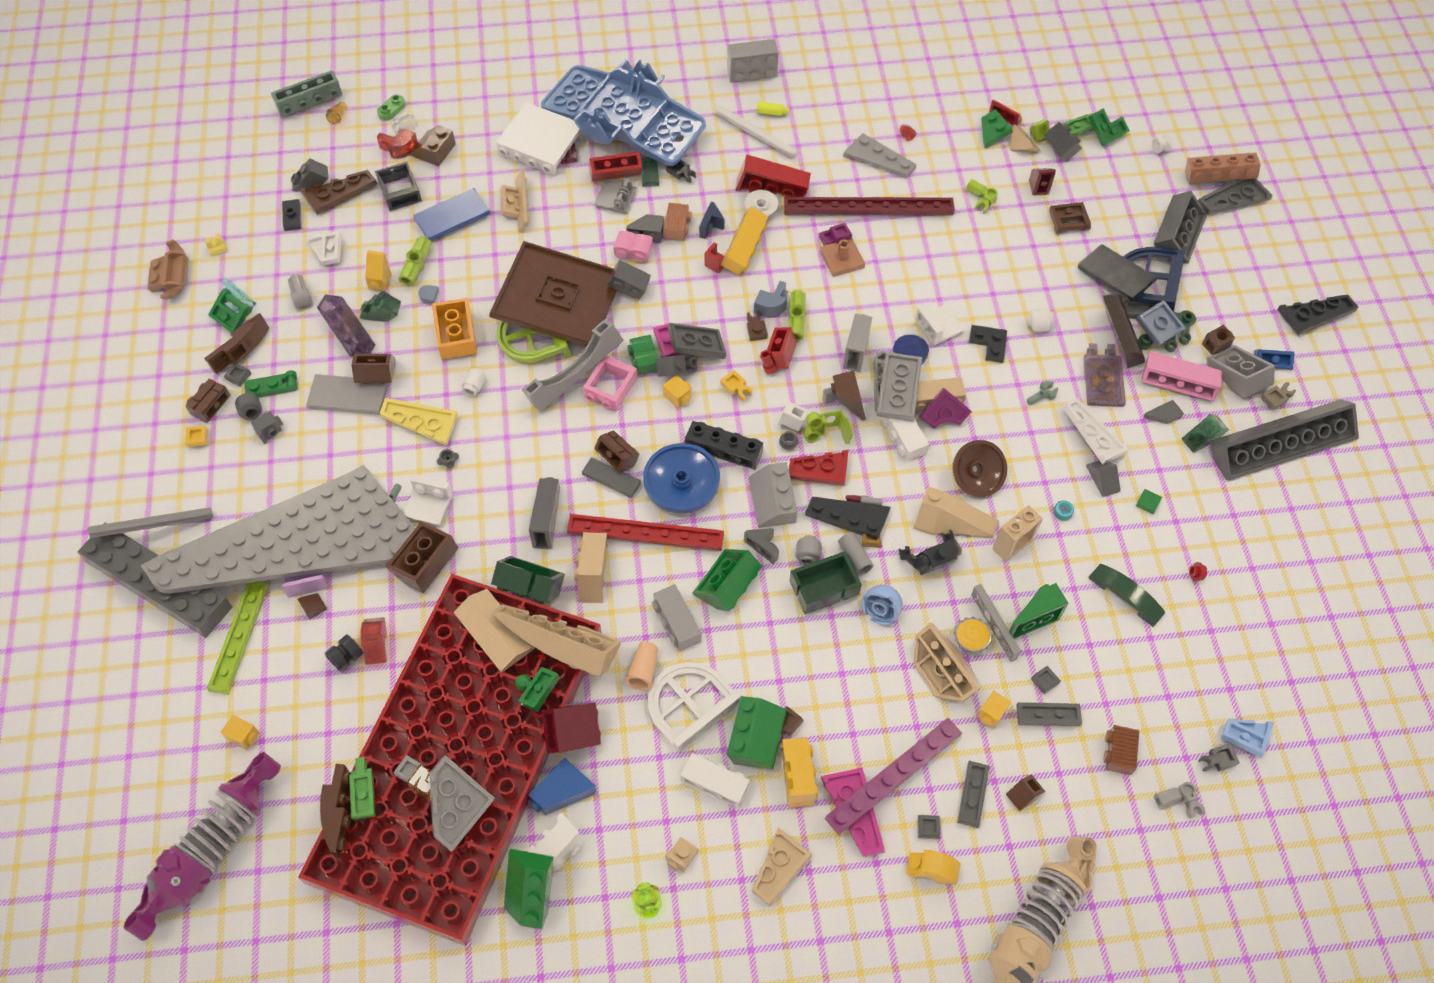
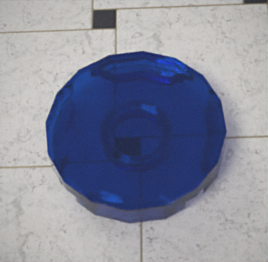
M909 334L903 335L895 341L892 352L922 357L923 364L928 357L929 347L921 337Z

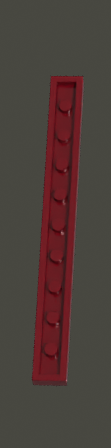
M784 197L785 215H954L955 212L953 197Z

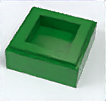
M1144 489L1136 506L1154 514L1162 496Z

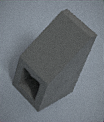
M309 158L292 175V190L296 192L305 187L306 189L313 188L315 184L321 183L323 185L329 179L328 166Z
M646 214L628 224L626 229L634 234H644L652 237L653 243H661L664 216Z
M684 354L656 358L658 377L698 371V362L695 355Z

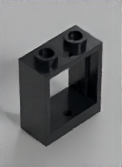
M407 161L375 171L389 211L422 201L419 188ZM408 177L411 187L387 193L384 184Z

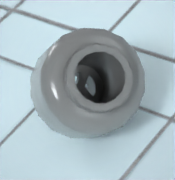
M812 535L800 538L796 545V558L803 565L819 561L822 544Z

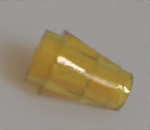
M339 102L328 109L326 112L328 122L331 124L340 123L348 108L344 102Z

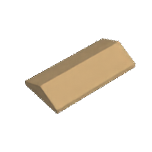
M485 589L470 595L454 611V614L502 673L533 651L535 647L511 631L493 615V611L501 605L489 590Z

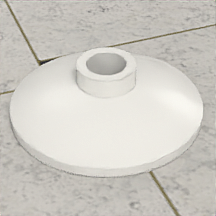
M756 190L746 196L744 206L746 211L752 206L765 215L770 216L778 208V199L769 191Z

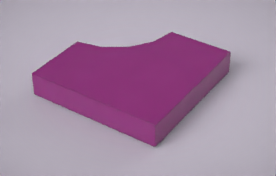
M942 388L919 417L935 429L939 424L945 422H954L961 425L972 411L949 391Z

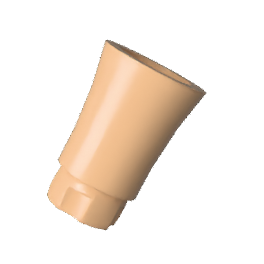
M640 642L631 667L624 679V682L631 688L643 691L652 688L658 648L654 643Z

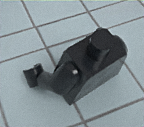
M950 529L948 534L941 533L944 543L927 548L916 556L911 554L909 546H905V549L898 548L901 560H906L919 571L920 575H924L955 563L958 556L962 554V548Z

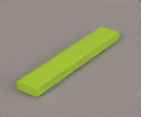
M258 581L246 584L207 686L209 692L229 695L269 588L268 582Z

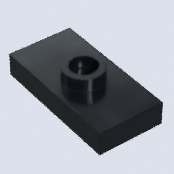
M300 200L282 201L284 231L302 229Z

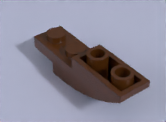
M260 313L255 315L230 334L232 336L231 339L204 358L215 374L231 363L235 366L259 344L269 329L263 316Z
M345 764L335 765L332 784H322L320 797V818L323 834L330 852L336 858H340L341 852L346 848L345 832L346 829H349L351 823V816L345 808H342L346 804L347 796L345 789L346 785L350 784L349 775H351Z

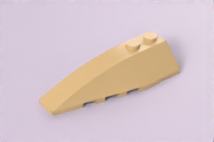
M501 605L493 611V615L532 646L568 664L571 668L588 672L591 676L601 677L609 669L622 642L584 626L578 625L577 628L566 626V621L551 622L547 620V616L540 614L529 616L528 611L507 605Z

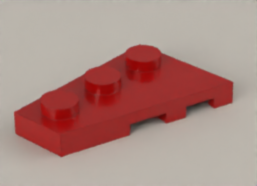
M849 449L842 450L841 453H825L822 456L810 455L790 458V479L844 486Z

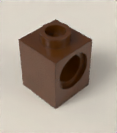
M1222 325L1207 333L1202 345L1211 355H1214L1229 348L1235 336L1225 325Z

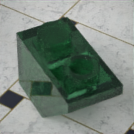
M382 291L362 304L360 318L362 320L388 322L398 315L401 301Z
M1209 414L1181 439L1195 453L1210 445V440L1220 438L1229 428L1217 415Z

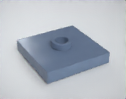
M1164 300L1136 318L1137 322L1157 347L1186 329Z

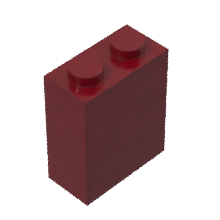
M596 702L542 710L547 753H561L601 745V732L599 730Z

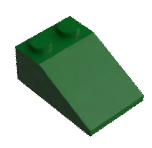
M1057 583L1050 586L1049 584L1041 586L1014 620L1009 630L1014 639L1061 619L1069 603Z

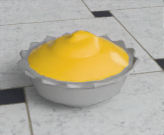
M974 616L971 618L965 617L963 620H959L955 626V631L953 632L955 641L965 651L972 653L982 652L992 644V629L981 618L976 619Z

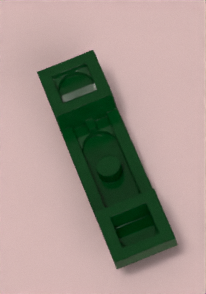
M1100 563L1088 577L1103 590L1107 587L1139 611L1137 615L1152 627L1166 613L1145 589L1126 575Z

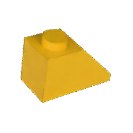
M368 250L365 271L368 288L375 291H386L392 276L386 254L384 252Z

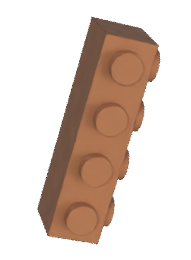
M1256 152L1187 158L1185 173L1189 183L1254 179L1259 176L1261 163Z

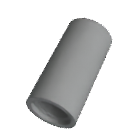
M854 532L847 533L838 540V544L843 552L846 551L857 575H863L873 568V563Z

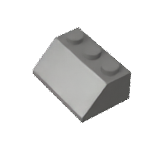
M787 462L768 464L750 475L749 483L758 528L796 523L797 507Z

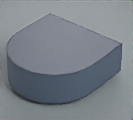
M433 285L422 286L418 291L420 300L425 303H435L439 288Z

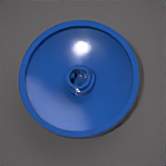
M687 443L671 444L659 449L649 458L643 473L644 488L650 500L663 510L672 513L695 512L708 505L716 496L720 485L719 467L712 455L699 446Z

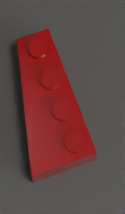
M746 154L737 177L735 191L741 192V189H745L751 193L756 190H766L773 194L780 193L784 197H805L809 189L811 173Z

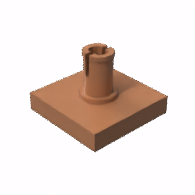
M853 239L841 240L837 244L835 242L820 247V253L832 277L865 268V262Z

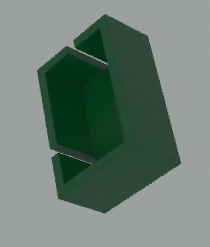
M846 551L790 571L789 582L795 595L798 596V601L804 614L840 602L841 597L844 601L860 595L862 584Z
M508 556L497 561L491 584L497 586L499 590H510L516 592L515 595L526 598L528 595L534 598L535 602L545 604L560 595L565 573L520 558Z

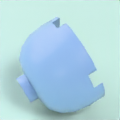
M888 585L872 587L861 600V607L865 615L868 613L873 617L870 620L880 625L892 624V622L897 620L902 611L903 602L900 594Z

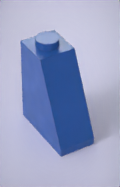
M564 758L528 794L531 801L529 804L537 813L542 811L547 815L594 795L597 790L593 782Z

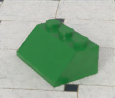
M724 549L692 593L717 610L730 611L735 607L740 596L746 592L751 581L758 575L762 565L749 550Z
M741 696L726 754L735 765L774 769L787 710L762 698Z
M515 849L509 850L504 909L520 926L542 929L549 911L554 856Z

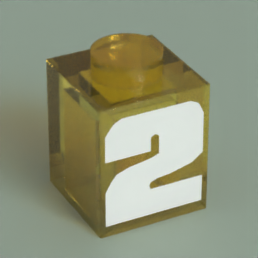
M419 764L407 781V784L411 790L431 801L429 777L431 770Z

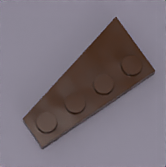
M367 169L346 175L345 179L336 178L331 180V183L321 185V183L315 184L310 189H306V187L301 188L300 192L318 215L377 185V182Z

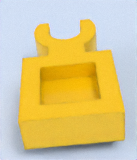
M735 370L720 380V384L729 393L734 395L737 392L741 401H745L746 396L743 393H748L752 396V389L746 386V380Z

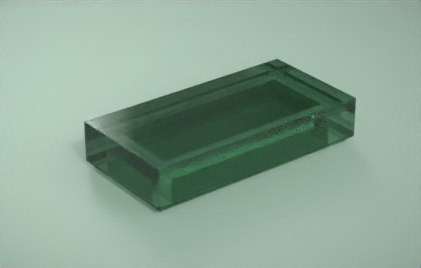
M640 157L642 163V187L659 186L658 162L649 157Z

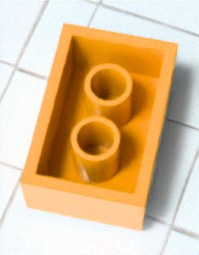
M468 298L432 303L441 360L478 354Z

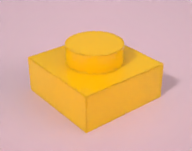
M205 425L186 427L185 444L187 447L207 445L208 429Z

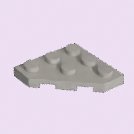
M443 756L429 773L433 837L452 852L495 798L447 756Z

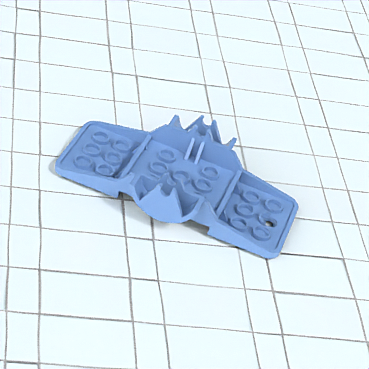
M625 59L618 68L616 67L611 72L575 65L568 70L541 102L542 109L574 120L577 127L591 140L600 144H610L616 138L631 145L633 151L668 166L676 165L706 128V121L702 116L669 98L661 88L660 83L664 80L665 75L662 74L658 79L650 64L647 62L644 66L641 59L638 60L634 68L628 59ZM677 137L684 138L681 142L675 141Z

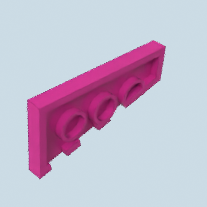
M863 768L821 776V780L836 807L867 783ZM872 808L847 828L863 857L885 852L874 808Z

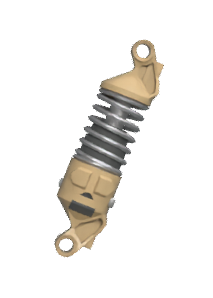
M1072 836L1067 841L1068 860L1043 863L1036 875L1038 882H1032L1031 884L1033 891L1026 892L1029 900L1021 901L1023 909L1016 910L1018 917L1011 919V923L1007 925L1003 933L996 937L995 942L991 946L993 951L988 960L993 971L994 983L1040 982L1042 979L1041 972L1047 970L1051 962L1052 945L1057 944L1058 935H1062L1064 932L1063 926H1067L1069 923L1068 917H1072L1074 914L1073 908H1077L1079 905L1078 900H1081L1086 892L1092 890L1091 872L1096 865L1094 861L1097 852V845L1093 838ZM1038 885L1047 889L1045 894H1042L1035 886ZM1033 894L1041 898L1033 899L1030 895ZM1068 900H1074V904L1071 905ZM1062 908L1069 909V913L1066 914Z

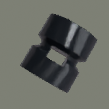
M348 634L338 641V646H332L324 653L326 658L341 673L351 665V660L356 661L364 654L361 647Z

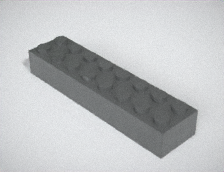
M124 533L89 538L77 551L86 563L204 638L209 636L233 608L225 596L212 588L170 594L156 590L140 565L159 555Z

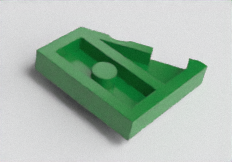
M996 109L981 117L985 149L1013 133L1012 127Z

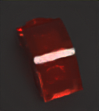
M400 128L395 137L380 132L377 135L379 148L389 151L391 158L394 159L409 156L418 143L416 133Z
M385 617L364 619L361 624V647H363L365 665L387 662Z

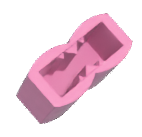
M619 231L613 247L614 255L621 259L631 258L637 262H647L653 247V238L644 234Z

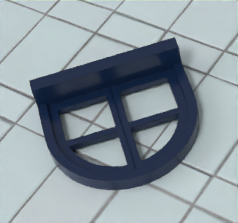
M1143 247L1125 254L1123 257L1132 262L1148 257L1145 270L1157 276L1159 280H1167L1165 295L1143 292L1134 301L1157 305L1164 300L1174 312L1185 250ZM1151 258L1172 259L1169 273L1149 271Z

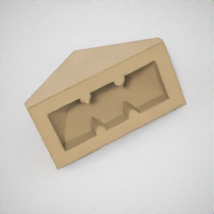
M1017 125L1012 127L1013 133L1011 135L1010 150L1038 153L1041 151L1022 128Z

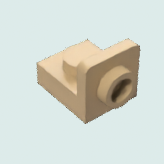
M680 837L672 850L665 855L667 865L674 871L681 870L684 873L699 849Z

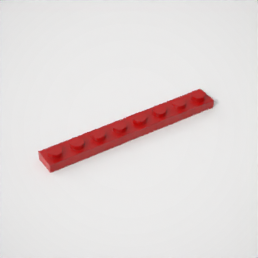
M570 514L567 534L583 536V532L607 533V539L722 551L724 530Z

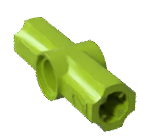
M418 237L412 250L406 253L407 260L398 277L399 281L406 286L413 285L419 272L425 267L424 261L432 246L431 240L427 239V237Z
M795 290L790 293L788 327H792L797 342L804 338L806 293L802 290Z

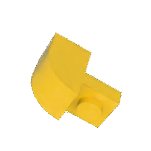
M937 851L910 852L906 874L910 877H929L938 884H957L961 863L955 858Z

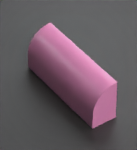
M1149 351L1141 382L1215 401L1221 387L1222 371Z

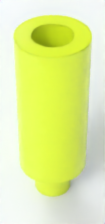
M760 101L757 104L758 114L783 116V114H789L790 108L784 107V104Z

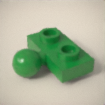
M543 667L539 669L533 680L526 674L519 675L515 680V686L518 690L524 691L518 702L522 706L538 712L560 679V676L556 672Z

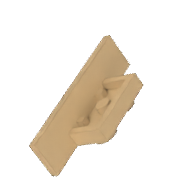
M521 169L516 178V188L503 184L500 188L501 215L518 219V232L520 233L529 223V217L527 216L528 203H526L528 191L525 187L527 178L523 169Z

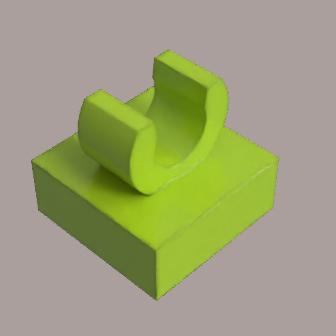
M1043 119L1029 127L1034 141L1038 142L1046 138L1044 134L1050 129L1049 120Z

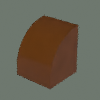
M1031 774L1021 779L1006 795L1015 807L1021 811L1046 791Z

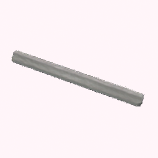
M208 507L88 527V535L90 538L207 520L213 518L212 509Z

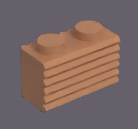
M668 203L663 228L665 239L684 241L685 235L689 234L687 222H691L692 211H689L688 204Z

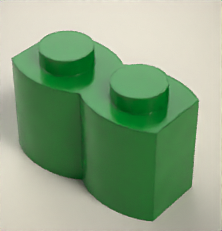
M651 335L629 339L630 345H627L629 356H633V359H631L632 367L637 368L638 375L657 371L656 358L658 356Z

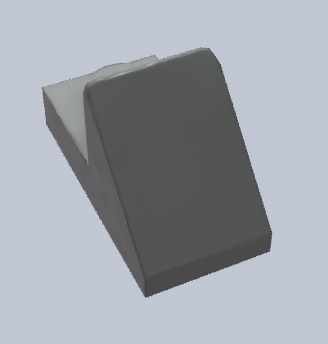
M773 528L753 529L744 532V542L772 564L778 560L779 550L774 543L770 542L774 537Z

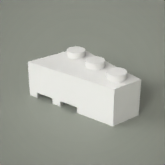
M562 813L557 817L559 822L551 831L547 828L542 833L545 837L536 845L532 844L526 850V852L554 856L553 870L555 872L564 865L566 858L577 854L582 845L579 831Z

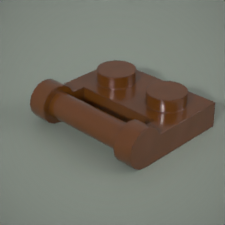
M1083 202L1050 206L1049 212L1056 234L1063 231L1091 229V222ZM1082 220V222H1079V223H1071V224H1062V223H1061V222Z

